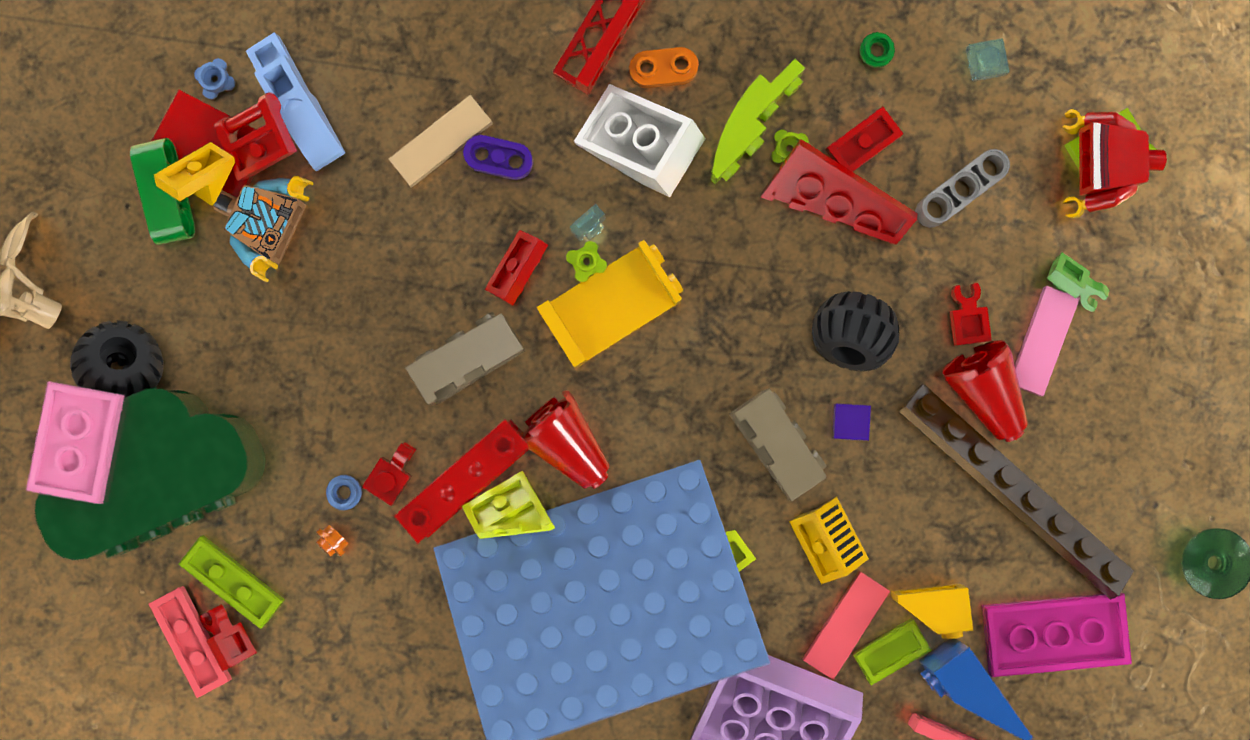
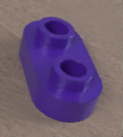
M477 135L470 138L464 146L463 155L466 163L471 169L478 172L519 180L525 178L533 168L531 152L520 143ZM484 149L488 151V157L482 161L476 158L477 152ZM512 158H521L522 165L519 168H512L510 166Z

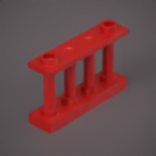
M504 419L394 515L396 520L417 544L425 537L429 538L457 514L464 504L473 500L529 451L528 448L530 446L518 434L517 430L519 429L522 433L524 432L512 419L509 421Z

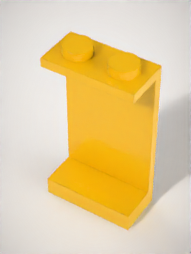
M642 240L638 243V247L609 264L603 273H595L586 282H581L551 302L547 300L536 307L574 368L579 367L681 302L682 298L679 294L683 292V288L673 273L669 276L666 275L660 265L665 260L655 244L648 246L645 240Z

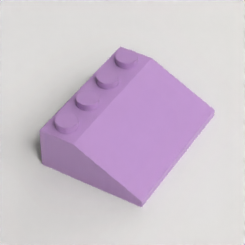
M768 655L769 665L712 683L690 737V740H851L862 720L863 693Z

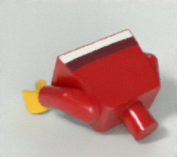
M1074 109L1065 112L1066 118H1078L1075 125H1064L1062 127L1068 134L1079 133L1080 196L1087 195L1084 200L1076 197L1066 198L1063 201L1064 204L1076 201L1079 207L1076 213L1065 216L1078 218L1083 215L1085 210L1095 212L1116 207L1135 195L1138 186L1148 182L1149 171L1164 170L1167 163L1165 150H1149L1148 133L1137 130L1134 123L1117 112H1088L1085 116H1081Z

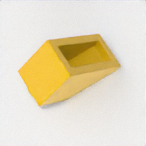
M962 584L891 591V598L930 630L936 634H941L943 639L961 638L964 631H973L968 587Z

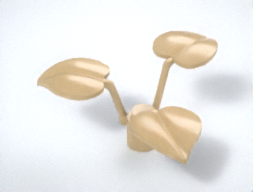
M31 212L10 231L1 249L0 264L5 265L7 269L0 274V316L18 318L24 322L30 320L49 329L56 322L62 305L43 296L44 290L37 287L15 266V257L19 254L24 244L30 221L38 216L37 213ZM14 275L32 293L25 291L19 299L12 297Z

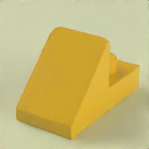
M210 142L154 174L156 186L179 202L194 194L208 204L213 205L235 164L234 156Z

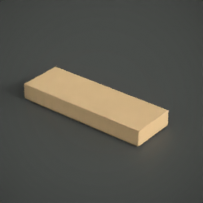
M470 94L392 155L389 160L412 188L462 149L470 138L481 134L493 123Z

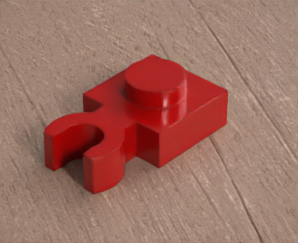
M978 283L970 285L971 296L969 298L962 296L960 285L952 287V298L959 304V310L950 311L954 346L992 341L988 307L977 308V301L981 295V288Z

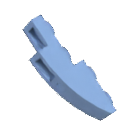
M274 32L247 49L246 53L256 70L254 74L265 94L271 92L279 99L281 104L280 113L288 132L312 168L318 171L344 155L346 152L316 97L307 88L282 39Z

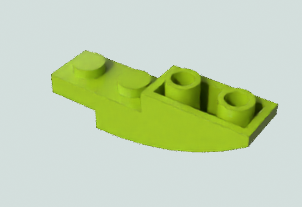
M796 59L772 83L760 74L736 104L725 125L714 157L710 179L714 184L721 178L727 182L741 167L737 163L745 153L751 157L764 144L765 141L761 137L764 135L766 127L759 119L761 118L766 122L779 108L776 102L785 93L790 97L803 83L800 77L805 67Z

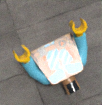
M294 176L291 179L276 178L258 181L253 187L244 185L238 198L222 191L214 204L215 211L228 216L224 230L231 235L230 245L242 263L250 268L252 275L264 282L269 281L265 276L267 269L273 267L277 270V264L281 262L305 210L306 204L302 201L308 202L310 199L303 195L304 188L307 185L313 186L314 183L299 176Z

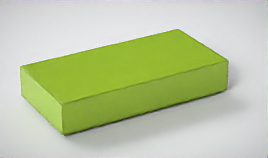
M911 618L852 652V655L868 683L873 685L932 650L915 620Z

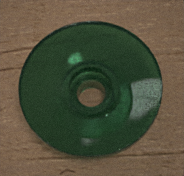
M1222 528L1203 530L1196 534L1184 549L1182 555L1184 577L1192 589L1205 597L1212 599L1233 597L1240 593L1250 582V547L1241 536L1233 531ZM1215 556L1217 564L1211 569L1208 566V561L1210 557Z

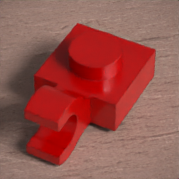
M404 442L399 445L391 461L381 457L362 488L388 505H394L412 477L404 468L417 449Z
M222 604L199 616L203 627L214 635L206 641L222 672L257 653L242 623L240 622L232 626L227 611Z

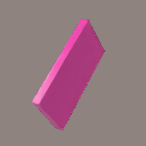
M1124 593L1111 600L1105 594L982 605L988 672L991 677L1132 664Z

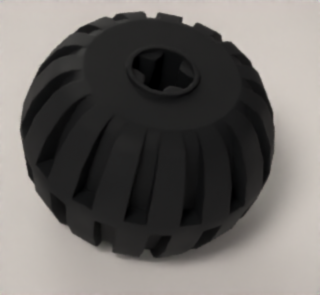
M841 292L828 298L816 312L812 323V338L816 350L828 362L853 371H871L884 365L895 352L899 343V323L895 312L881 299H876L875 296L869 294L865 295L862 292Z
M117 320L116 323L107 321L90 328L79 338L72 350L70 368L72 377L78 387L120 394L127 398L140 391L157 387L163 373V357L156 340L144 328L136 324L130 325L127 321ZM118 362V365L123 366V369H112L111 364Z

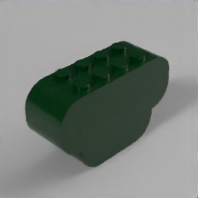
M146 389L123 400L103 503L96 504L39 493L35 503L36 522L45 543L54 553L63 558L84 560L104 554L107 559L117 555L121 556L139 548L138 541L140 544L171 534V526L173 529L204 519V511L206 514L214 511L219 512L237 504L235 497L248 492L260 481L265 470V452L256 431L245 419L232 414H210L204 402L187 391Z

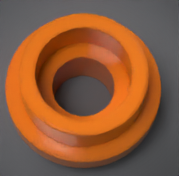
M328 525L324 530L319 529L316 532L320 537L316 543L330 557L334 553H337L340 557L345 553L343 549L348 545V542L332 526Z

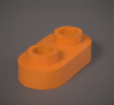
M677 47L647 50L637 53L631 59L629 75L633 83L641 88L684 85L695 78L699 64L695 53L688 48ZM679 59L685 60L688 64L683 70L676 68L674 64ZM643 63H650L653 66V70L649 73H644L641 71L640 66Z

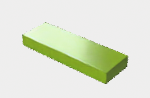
M204 535L197 539L178 563V565L260 629L264 628L285 601L283 597Z

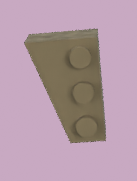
M493 312L485 315L475 322L476 328L467 333H464L462 330L445 340L446 344L435 351L434 349L426 351L418 356L415 362L405 367L427 405L442 403L525 352L524 347L502 313L497 316Z
M770 389L762 390L730 412L729 415L786 498L794 501L827 478L823 472V469L827 466L816 450L810 452L803 441L806 435L796 421H790L784 411L786 407L775 392L772 393Z

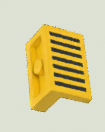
M837 497L830 499L819 508L799 515L789 521L821 584L849 575L869 559Z

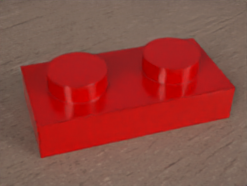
M882 106L829 145L825 151L833 160L854 172L899 139L904 133Z
M519 230L484 290L513 306L535 267L541 261L548 244Z

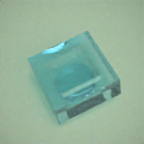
M1003 38L969 44L966 47L972 82L1005 76L1010 72Z
M597 204L593 205L569 227L570 232L579 242L585 237L591 240L605 227L602 224L605 220V213Z

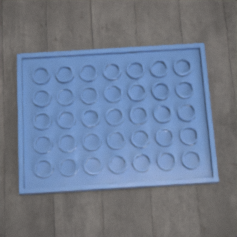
M701 460L546 510L555 526L551 531L480 539L477 534H473L433 548L486 740H543L770 664Z

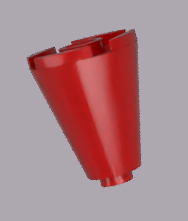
M997 340L981 344L973 348L976 353L968 358H965L962 353L949 362L942 370L945 381L997 440L1004 439L1005 442H1011L1024 435V429L1028 426L1012 352L1005 341Z
M565 390L562 392L565 397L564 399L558 401L554 396L525 421L528 426L527 430L522 433L518 429L517 432L530 446L528 449L583 489L590 486L592 489H595L608 478L609 475L606 472L610 465L574 396Z

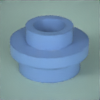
M340 475L333 478L326 488L328 502L338 510H348L355 507L362 496L360 483L349 475ZM342 486H347L350 489L351 493L347 499H343L339 495V489Z

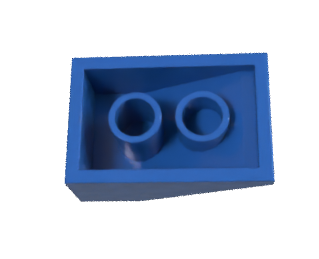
M956 638L948 639L919 660L925 669L920 673L932 691L935 690L940 697L946 695L954 703L1022 740L1033 739L970 647Z

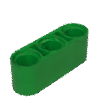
M163 138L131 146V163L148 231L153 242L156 245H162L193 238L195 225L188 197L179 202L158 188L154 178V174L179 161L173 142L169 138Z

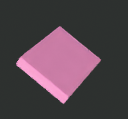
M48 382L26 490L96 504L103 503L124 395Z

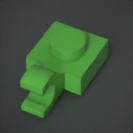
M1063 252L1053 261L1047 277L1058 290L1067 292L1074 298L1080 295L1082 306L1091 312L1096 310L1098 301L1093 299L1091 295H1097L1101 299L1106 300L1110 291L1106 285L1091 279L1088 269Z

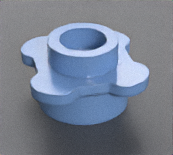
M217 58L213 62L205 63L194 72L195 79L203 87V95L208 99H215L218 93L224 90L231 91L235 87V79L229 76L226 70L227 63L222 59ZM213 76L218 77L216 82L212 81Z

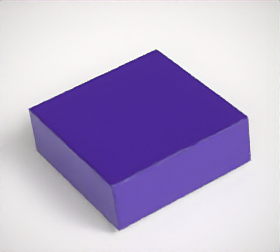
M834 404L832 439L869 441L871 406Z

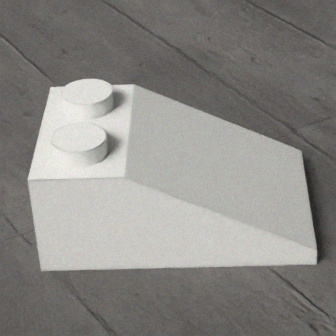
M609 84L574 140V143L642 185L670 197L706 138L692 119Z

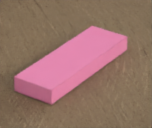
M1049 286L1043 287L1015 362L1020 389L1037 396H1044L1080 298H1074L1070 294Z

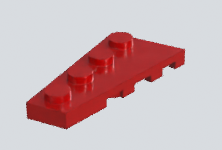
M800 139L761 195V198L770 201L776 199L788 203L790 208L801 212L805 209L822 215V219L835 224L837 221L853 226L855 231L895 245L898 244L917 221L918 213L802 139Z

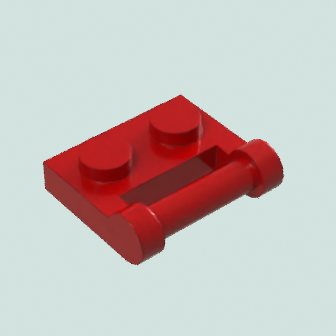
M271 92L259 97L258 103L232 118L224 117L215 123V131L224 151L234 156L235 164L232 169L237 181L248 179L297 152L281 116L280 101ZM261 117L264 118L265 125L240 139L237 138L238 130Z

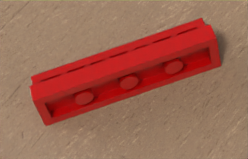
M595 0L554 68L553 74L589 95L645 0H620L621 5L614 17L604 19L601 8L607 0ZM599 14L600 20L593 22L596 15ZM602 27L603 35L597 45L586 49L584 35L587 30ZM581 42L582 50L575 51ZM581 56L585 57L586 63L577 78L564 71L570 59Z

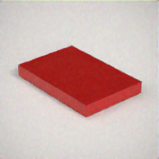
M178 90L151 141L169 138L175 146L179 160L210 142L224 150L215 131V123L224 117L232 118V116ZM247 125L238 130L236 136L240 139L256 129ZM232 169L222 190L238 198L244 185L249 186L255 175L248 179L237 181Z

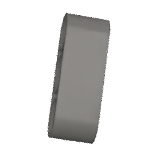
M990 149L981 154L917 204L915 212L918 213V222L926 227H936L947 221L1006 176L1010 168L1008 156L998 149ZM984 160L992 161L995 164L997 170L995 176L988 175L984 171ZM956 181H963L967 184L969 188L968 197L960 196L956 192ZM933 201L940 205L942 210L940 218H934L928 213V202Z

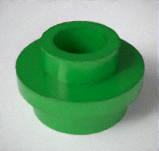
M881 32L867 35L860 45L861 59L865 64L873 68L886 66L895 54V46L892 39ZM879 46L882 49V55H873L871 47Z

